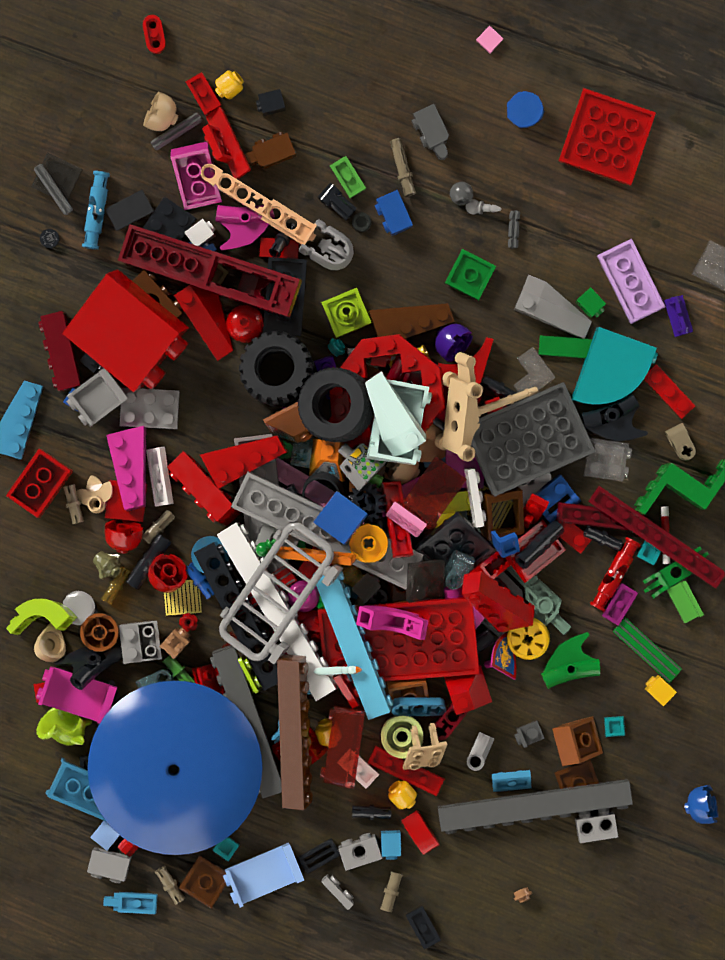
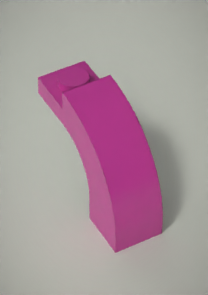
M359 606L356 625L368 630L395 631L419 640H425L428 620L420 618L418 614L382 606Z

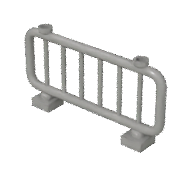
M297 522L288 524L283 531L281 529L276 531L273 539L276 541L231 608L226 607L220 614L223 618L219 626L221 637L253 661L264 660L270 653L271 656L268 661L272 664L277 663V660L290 647L285 642L277 645V641L321 577L325 576L322 583L330 586L343 570L338 564L330 566L334 558L332 547L306 526ZM293 530L301 532L326 552V557L321 564L287 539ZM284 542L319 567L311 580L276 555ZM273 558L308 583L300 595L266 571ZM263 573L297 598L289 611L255 586ZM252 589L287 614L279 626L245 602ZM241 605H244L276 629L268 642L234 617ZM231 620L265 645L260 653L252 652L227 632V626Z

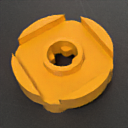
M366 523L360 525L350 538L349 546L351 553L356 554L357 560L370 563L380 560L386 554L388 540L382 528ZM373 539L372 544L374 546L372 548L369 546L365 548L364 540Z

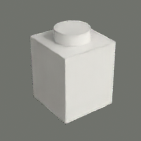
M202 219L184 233L193 245L201 246L215 237L213 233L215 228L210 221L205 222Z

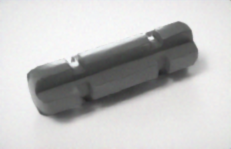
M510 211L509 219L511 221H509L508 237L510 239H508V248H518L519 240L517 238L519 237L520 222L518 220L520 219V211Z

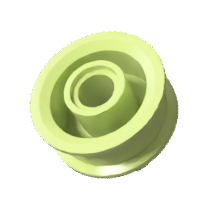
M392 716L385 722L381 730V741L384 749L390 755L397 758H406L409 747H413L412 726L417 727L420 745L422 746L423 731L415 718L411 716ZM398 732H406L408 735L407 739L399 741L396 737Z

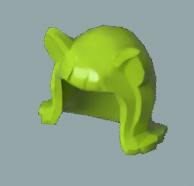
M52 708L40 719L36 731L38 737L42 740L52 737L63 745H83L85 728L92 724V720Z

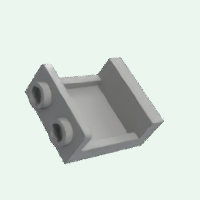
M103 368L68 394L66 402L72 410L77 409L80 413L78 418L85 426L88 424L91 427L128 398L108 371Z

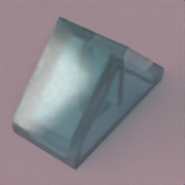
M313 439L293 443L290 466L310 469Z

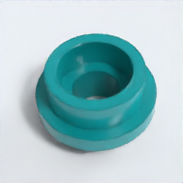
M332 338L328 344L330 352L336 357L345 353L344 343L339 339Z

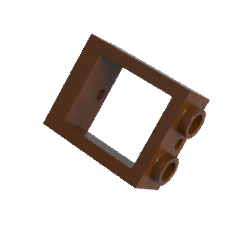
M515 487L495 497L491 494L490 489L481 491L483 496L481 509L486 514V521H484V526L481 527V534L489 541H492L491 531L494 530L500 538L511 533H515L517 536L524 534L523 490ZM513 499L514 526L493 530L492 503Z

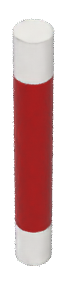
M669 506L661 507V526L668 533ZM662 552L663 564H671L670 557Z

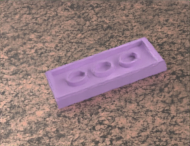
M632 239L597 255L630 324L665 308Z

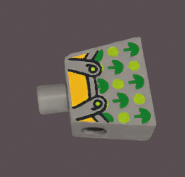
M345 443L338 450L346 458L340 465V469L358 491L387 462L367 459L368 447L365 444H360L353 450Z

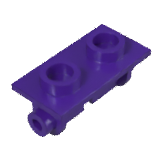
M683 295L664 300L674 337L693 332Z

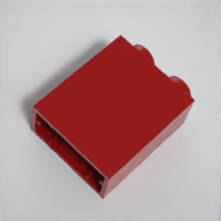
M117 269L104 276L62 334L131 391L135 392L144 386L153 390L162 380L166 372L159 366L167 356L175 361L185 350L188 342L182 336L189 327Z

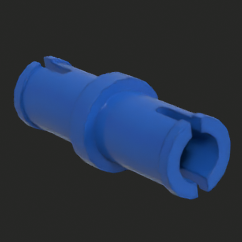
M193 562L186 566V573L193 580V585L200 589L206 599H209L211 595L213 596L214 592L206 580V576L202 575Z

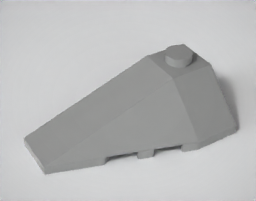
M528 275L514 310L585 339L592 321L547 282Z

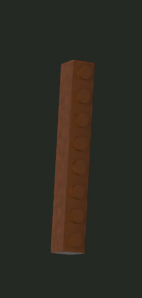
M284 654L277 660L282 808L305 810L312 803L313 794L310 792V785L312 783V775L310 774L312 759L309 756L311 738L308 732L310 728V719H308L310 702L307 700V693L309 691L307 673L309 666L306 663V656Z

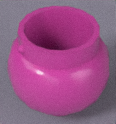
M305 580L296 581L290 586V589L300 595L308 583ZM316 586L298 612H308L317 606L320 594ZM288 592V602L292 607L297 598Z

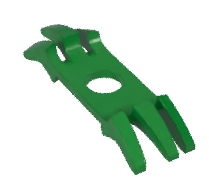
M700 546L694 549L696 552L702 550ZM705 552L700 555H702L705 558L709 554L708 552ZM675 561L644 579L643 583L646 584L658 577V580L646 587L644 592L646 593L663 585V587L651 595L654 599L693 573ZM673 567L681 569L680 577L674 578L671 576L670 572Z

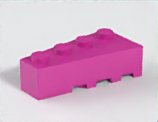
M140 426L106 435L124 510L131 511L146 507V427Z

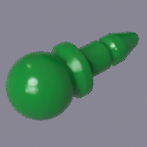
M267 539L266 542H260L256 546L257 555L265 557L276 540L272 539L269 541Z

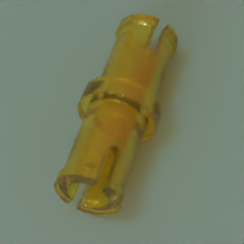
M120 566V574L109 581L110 585L101 597L102 600L112 605L118 592L123 590L122 586L131 573L122 566Z

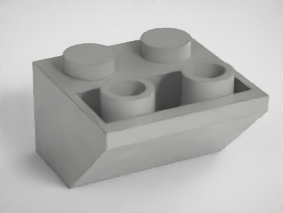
M157 620L119 625L123 664L162 659Z

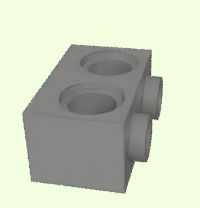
M598 812L596 815L585 814L575 818L577 836L580 843L618 837L615 814L613 812ZM605 819L610 820V826L607 829L601 828V822ZM584 823H591L590 831H582Z

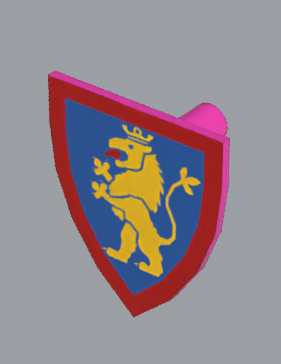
M505 632L495 642L491 660L485 661L484 665L487 669L493 667L516 680V656L508 646V633Z

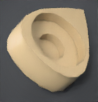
M49 623L38 636L34 645V652L43 661L56 662L65 654V641L61 630L55 629Z

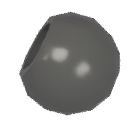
M457 182L450 189V198L457 205L468 204L473 199L474 191L471 185L466 182Z

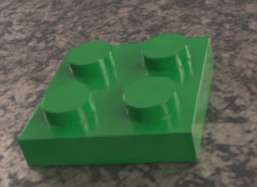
M462 249L444 284L479 301L496 266Z

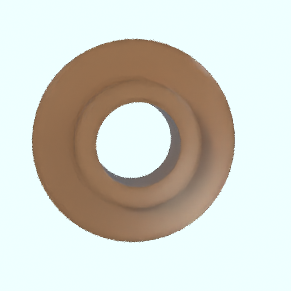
M528 887L514 892V900H519L520 903H523L530 899L532 891H529Z

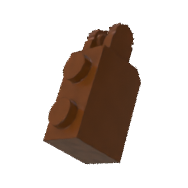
M283 132L272 135L273 138L270 140L261 139L254 143L255 146H252L253 151L244 154L249 166L259 164L260 168L267 169L295 158L296 153L288 133L283 134Z

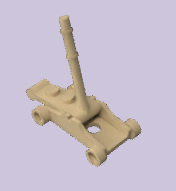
M459 352L455 356V361L458 363V375L449 371L442 378L443 385L449 387L444 433L437 435L435 445L442 450L448 449L458 454L460 459L469 462L475 457V449L471 447V443L480 425L478 423L479 416L538 393V388H527L519 393L508 395L505 398L478 407L477 399L481 397L483 387L475 382L474 366L476 360L472 356Z

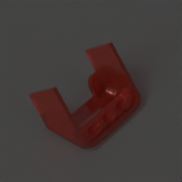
M335 703L334 709H330L328 720L332 721L326 767L322 766L320 778H324V783L354 789L365 716L364 707L357 706L352 709L350 705Z

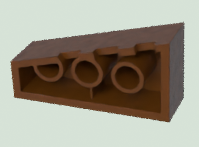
M448 303L369 310L377 337L399 334L407 340L455 322Z

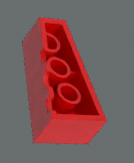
M482 571L464 574L462 595L498 632H507L508 630L533 626L535 609L533 604L528 603L527 605L524 603V598L519 595L515 597L510 594V589L498 586L496 580Z

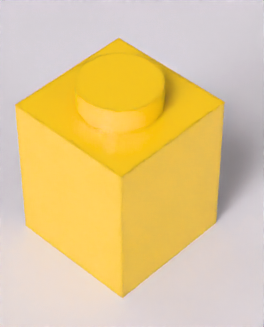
M658 675L656 677L652 676L646 682L647 687L645 690L662 706H665L677 693Z

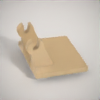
M430 723L429 726L432 746L425 747L420 745L417 727L412 726L413 747H409L403 764V770H416L426 766L435 767L441 763L447 742L439 743L435 723Z

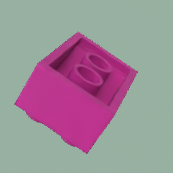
M202 142L171 149L170 157L184 210L222 202L220 190L216 184L212 186L201 177V169L204 165H214L209 144ZM206 168L204 175L206 178H212L215 175V171L213 168Z

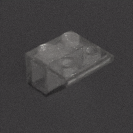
M709 240L692 275L725 291V247Z

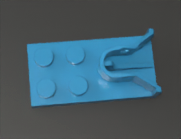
M61 758L62 764L50 789L45 792L47 797L106 821L93 799L88 780V770L67 762L65 758Z

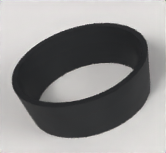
M327 472L311 475L303 486L302 497L305 499L307 485L317 479L331 482L337 491L344 496V488L341 481L336 476Z

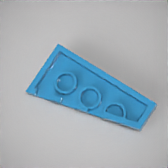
M27 381L22 383L0 421V454L22 460L43 386Z

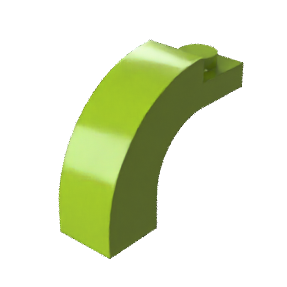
M32 599L22 603L15 609L19 616H15L6 629L10 634L20 635L35 619L45 617L55 629L65 631L77 619V616L62 603L47 599Z

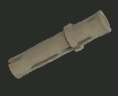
M393 139L390 141L404 197L415 195L416 191L412 181L413 174L408 167L402 139Z

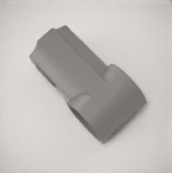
M479 732L466 760L467 766L471 770L477 771L482 769L494 738ZM474 756L479 757L481 761L477 767H472L470 764V759Z

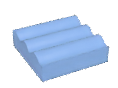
M103 821L90 838L107 851L119 837V834L106 821Z

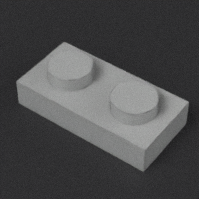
M327 874L322 878V883L349 910L354 905L352 900L354 897L348 890L343 891L339 887L340 882L336 877H330Z

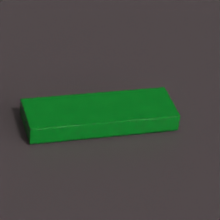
M540 335L538 355L585 359L593 339Z

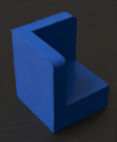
M495 530L491 531L493 546L502 558L520 552L518 537L515 533L500 538Z

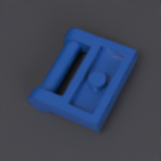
M560 474L535 493V495L549 501L546 510L542 514L549 524L556 520L558 508L551 514L547 510L568 494L570 497L565 503L577 505L581 502L580 498Z

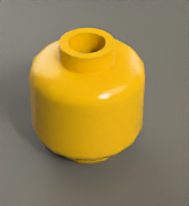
M228 70L216 79L217 88L215 91L221 98L232 99L243 90L244 81L236 71Z
M332 718L319 721L315 728L319 744L328 748L336 747L343 737L339 723L336 720H332Z
M396 781L390 786L388 798L398 809H410L414 806L417 793L408 782Z

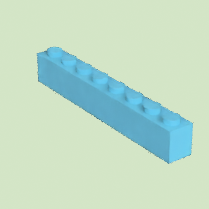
M341 571L337 579L330 586L322 583L325 577L322 576L316 586L347 666H357L362 669L361 672L351 674L367 718L370 720L387 714L391 711L393 702L389 694L386 695L384 678L379 677L377 671L379 670L378 662L371 656V644L364 638L365 629L356 625L358 611L355 604H351L349 598L352 596L348 586L345 587L342 581L345 579L344 574Z

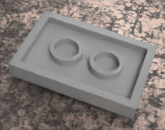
M129 388L121 389L128 399L121 404L120 426L178 429L180 391L139 389L133 392Z

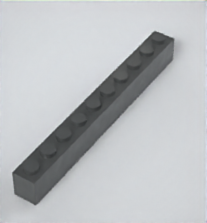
M624 779L586 786L582 785L438 806L441 832L445 831V834L456 833L457 829L473 831L478 826H483L486 829L493 828L495 824L502 823L503 826L513 825L514 821L520 820L522 823L533 822L534 818L550 820L555 815H560V818L570 817L571 813L579 812V815L590 814V810L597 809L598 812H606L611 807L627 809L629 808L628 805L633 803L629 780Z

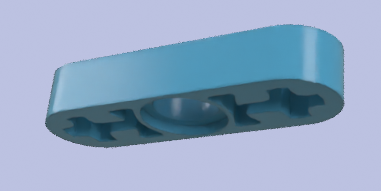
M399 697L392 700L393 705L391 706L392 714L395 716H441L447 710L445 700L442 698ZM419 705L423 706L421 708H414L415 706Z

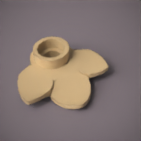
M93 475L88 479L86 489L77 490L79 501L87 505L93 513L103 512L106 508V502L113 494V486L110 481L102 484L100 479ZM97 500L100 503L99 507L95 504Z

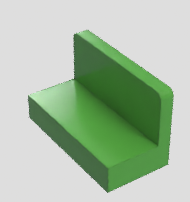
M683 580L667 589L683 623L704 615L686 581Z

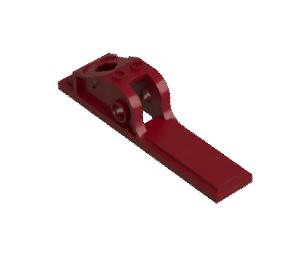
M131 224L129 225L118 258L120 262L287 317L291 316L302 283L301 279ZM218 263L243 272L237 290L212 282ZM271 282L275 283L270 300H265L261 295L262 289Z

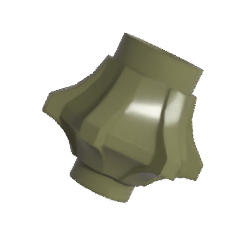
M100 551L95 555L93 563L99 571L100 579L103 580L106 577L112 576L117 577L120 574L121 568L119 566L121 562L119 560L121 556L119 554L111 555Z

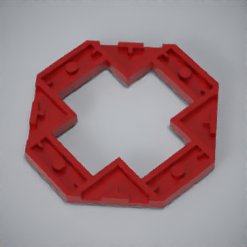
M399 334L362 339L340 368L355 372L365 379L368 378L366 359L401 354L402 373L421 371L422 386L429 387V392L432 393L430 404L425 406L421 428L426 433L433 424L434 419L445 408L442 368ZM335 387L330 390L332 421L339 423L348 415L351 408V399L346 389ZM372 421L362 435L354 438L358 443L365 444L367 447L369 446Z

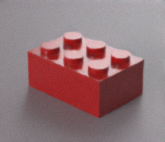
M39 448L6 496L35 517L41 518L73 470L45 450Z

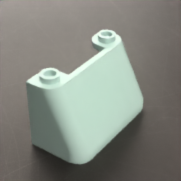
M387 379L421 426L424 408L431 401L432 393L429 392V387ZM374 414L367 459L416 465V462H420L422 451L418 450V446L410 452L398 456L392 455L382 441Z

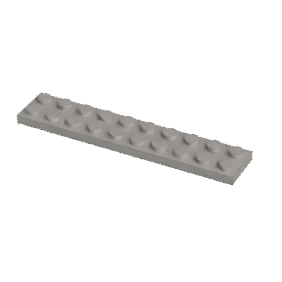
M247 472L231 505L232 508L282 531L290 523H300L326 541L333 551L351 553L349 541L346 545H343L314 523V520L324 507ZM293 530L290 533L291 536L323 550L301 532ZM387 537V552L380 560L365 563L356 559L353 565L407 590L423 554L413 550L414 555L411 557L393 558L390 538ZM373 539L364 540L365 548L368 546L372 548L374 546L372 544Z

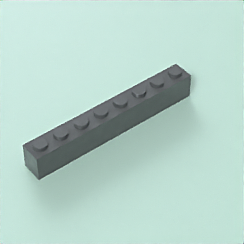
M230 645L215 650L210 660L213 668H217L219 675H217L219 686H223L226 692L223 695L243 712L259 742L262 755V780L258 794L261 793L262 798L281 793V775L248 680L238 662L240 657L237 649Z

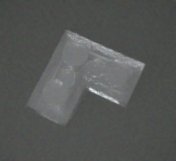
M533 347L517 358L528 373L513 385L518 393L532 387H537L539 390L556 378Z

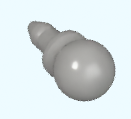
M472 199L470 203L466 204V211L470 214H483V212H498L502 210L499 206L484 204V201L479 202L476 199Z

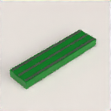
M626 617L612 631L668 683L682 670Z

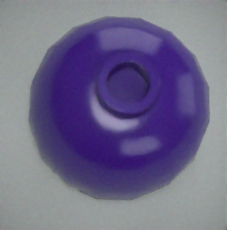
M455 323L441 327L436 334L435 347L437 352L447 362L454 361L457 353L460 351L464 353L473 339L472 332L463 325Z

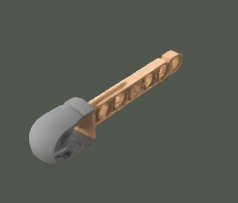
M206 164L202 167L201 177L204 181L212 186L216 184L220 191L262 216L261 220L300 243V253L309 255L310 259L330 270L343 269L351 262L354 254L353 245L350 239L331 226L326 227L325 222L320 219L315 224L311 223L275 199L271 201L231 175L223 173V170L213 164ZM206 168H213L215 171L214 177L206 178L204 170ZM223 178L231 180L232 184L227 189L220 185ZM240 188H244L248 192V196L245 199H240L237 196V191ZM251 193L255 195L253 199L256 201L259 199L263 200V208H255V203L250 201V204L246 203L250 199ZM272 209L280 211L281 216L279 219H272L270 217ZM289 219H294L297 222V227L293 230L288 229L286 226V222ZM315 228H318L322 234L332 237L334 243L339 242L343 245L338 244L335 246L331 243L332 239L325 240L323 238L318 245L321 248V253H329L330 259L335 262L329 260L327 254L322 256L315 252L314 248H309L305 245L306 242H313L315 239Z

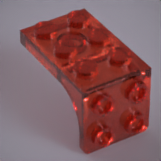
M435 456L400 505L426 523L425 530L427 528L433 529L438 525V519L467 479Z

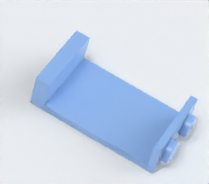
M289 843L225 869L226 875H223L226 885H231L233 893H230L234 904L238 903L240 908L243 907L244 903L291 883L304 881Z

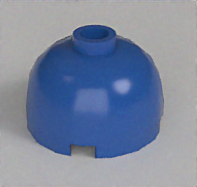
M710 785L693 789L688 796V802L685 803L686 813L690 814L692 819L700 824L717 823V820L714 818L718 817V807L715 796H711L709 792L713 791Z

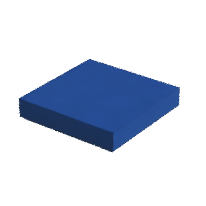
M336 491L314 520V523L340 543L346 545L368 516V513Z

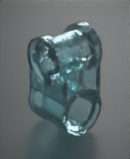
M457 550L452 553L449 562L442 572L448 588L454 590L461 587L464 574H468L474 566V557Z
M161 669L135 683L139 689L149 684L162 682L160 680L162 674L168 676L166 681H173L174 677L169 669Z

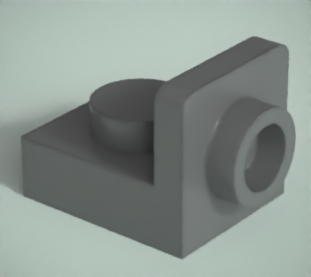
M537 720L516 728L517 734H514L518 745L522 744L524 748L528 747L527 745L545 739Z

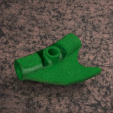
M588 632L574 636L558 645L544 671L541 673L548 689L567 681L600 676L599 659L586 655L581 649L583 642L589 636ZM569 666H573V670L571 672H568Z

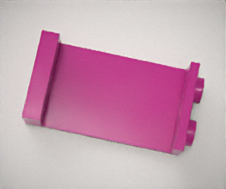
M50 666L49 670L45 669L42 678L45 684L43 689L39 688L36 699L39 700V705L43 704L101 723L111 708L117 690L116 686L93 679L83 690H79L70 682V677L73 673Z

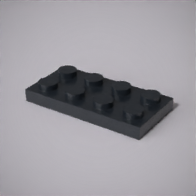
M268 258V269L301 279L302 283L290 317L264 311L263 333L272 334V331L283 333L284 331L291 336L301 337L307 260ZM271 282L266 286L265 300H270L275 283Z

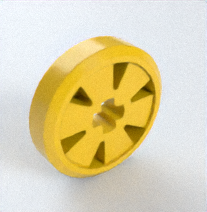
M535 618L533 626L509 630L507 634V643L510 650L517 657L526 660L542 656L550 642L547 627ZM526 635L532 636L531 642L524 640Z

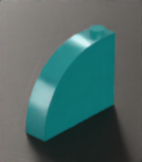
M597 327L571 399L585 404H607L622 399L634 391L644 380L651 363L654 364L657 359V348Z

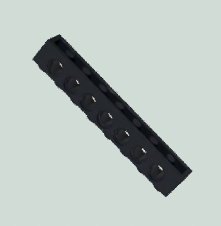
M213 542L194 552V555L222 610H224L226 607L231 608L233 605L229 600V594L234 592L239 596L244 587L240 579L235 578L233 574L235 569L230 561L227 562L224 556L226 552L222 544ZM213 558H217L220 561V566L217 569L212 567L211 562ZM222 575L227 576L229 579L227 586L222 585L220 582ZM247 597L245 602L252 606L250 598ZM241 605L239 610L246 612V619H239L238 611L234 617L247 627L254 628L255 633L268 642L270 638L266 630H262L259 625L261 623L260 618L244 605ZM231 620L230 625L238 641L252 652L258 654L255 651L256 645L261 644L263 647L265 645L255 637H249L246 630ZM270 653L261 661H253L248 658L264 691L278 684L277 663L272 664L273 670L271 672L266 671L264 668V663L271 656Z

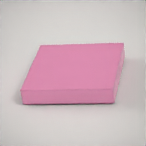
M396 502L393 503L386 513L388 518L415 537H418L427 525Z

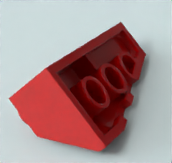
M193 285L187 286L174 295L217 361L233 351L219 295Z

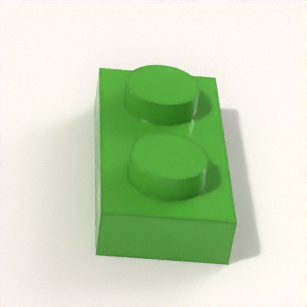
M347 156L330 165L331 170L349 199L366 190L365 185Z

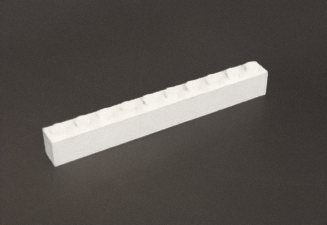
M235 523L218 533L217 536L247 584L264 557L260 558L257 555V545H254L255 542L250 541L247 536L249 531L246 526ZM263 573L255 586L289 611L291 608L287 603L289 599L283 590L280 591L277 583ZM252 589L251 593L265 617L279 626L287 614ZM297 613L279 640L281 643L285 642L290 646L286 651L288 655L306 656V663L309 666L307 673L309 690L315 701L338 689V686L333 679V675H317L314 673L315 669L328 667V664L324 657L320 658L317 650L319 649L313 640H309L306 635L309 632L303 623H299Z

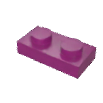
M621 583L601 616L619 626L638 593Z

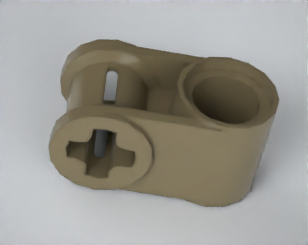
M683 423L665 431L667 439L679 459L687 461L694 457L696 450ZM683 447L691 450L689 457L682 455Z

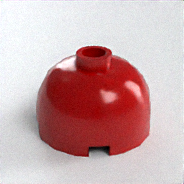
M239 305L228 314L226 320L227 330L236 341L242 343L252 342L253 338L257 337L258 339L263 332L264 318L255 307Z
M116 520L107 522L104 530L105 540L112 549L118 553L125 554L139 546L143 536V527L141 528L140 523L129 520H122L123 523H116Z
M160 554L155 557L149 566L148 578L150 584L159 592H174L185 583L187 568L185 563L176 555Z

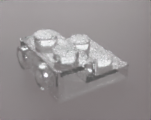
M590 438L595 452L586 457L584 476L623 482V479L628 477L629 467L625 466L626 460L631 458L632 448H628V443Z

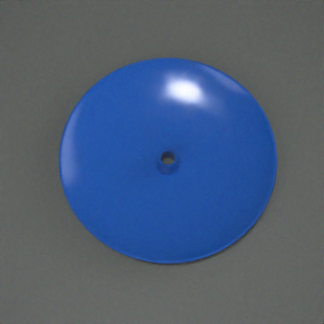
M162 681L149 684L129 693L117 702L104 716L90 746L88 780L93 799L101 815L121 837L142 849L167 855L190 854L208 849L222 842L245 821L256 802L260 790L262 755L258 739L250 722L243 712L227 697L207 686L193 682ZM170 765H177L180 770L179 773L174 774L170 772Z

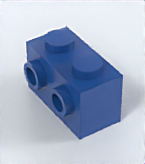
M398 190L376 199L377 204L374 206L378 215H382L385 220L382 224L386 233L390 232L391 236H394L413 227Z

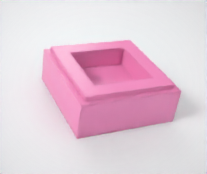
M490 26L476 39L488 53H491L503 40Z

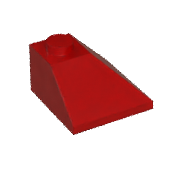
M479 665V674L444 677L456 715L492 702L481 665Z

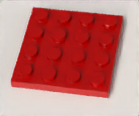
M583 88L558 162L631 186L656 112Z

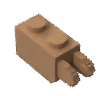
M177 627L159 647L175 659L192 641L189 638L191 635L184 628L179 629Z

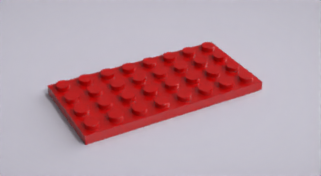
M465 597L360 605L400 609L418 614L420 618L428 620L425 640H419L390 630H368L364 628V638L370 642L372 647L371 656L377 660L379 670H377L379 677H383L385 681L480 673L474 608ZM318 609L322 657L326 660L328 667H348L326 609Z

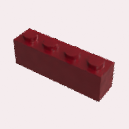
M59 311L40 316L41 321L38 323L41 333L44 332L46 340H43L45 351H49L50 358L47 361L49 369H53L55 377H52L54 388H57L60 392L78 388L82 385L73 343L62 334L68 326L65 312Z

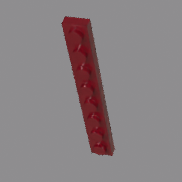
M598 486L588 500L589 503L714 588H717L724 578V570L602 487Z

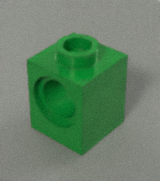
M591 287L575 301L589 318L593 316L597 318L605 311L603 306L606 303Z

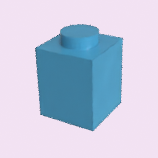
M400 830L381 831L382 857H386L387 860H395L397 856H401Z

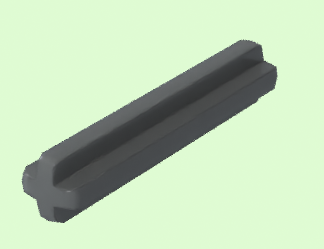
M198 113L191 115L152 140L151 145L155 150H159L202 122L201 116Z
M42 164L37 165L34 168L35 173L63 214L68 215L73 211V208Z

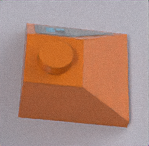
M314 439L309 477L315 473L327 472L336 476L340 481H345L346 475L340 469V465L346 458L338 452L345 443Z

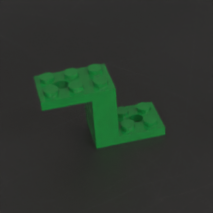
M721 459L715 468L717 472L715 475L709 476L705 482L706 486L673 463L662 464L656 472L657 478L653 481L651 480L646 486V494L640 496L635 502V510L641 515H645L665 486L699 510H705L725 482V459Z

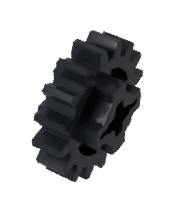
M370 482L360 491L352 488L354 494L348 496L352 499L351 502L368 513V516L362 523H377V519H382L381 513L386 512L383 506L387 505V502L383 501L386 494L381 495L382 488H377V484H371Z

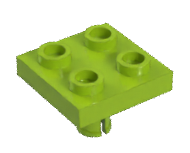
M357 288L321 302L336 338L372 324Z

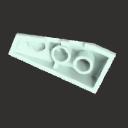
M382 371L365 382L382 441L392 455L398 456L410 452L426 441V433Z

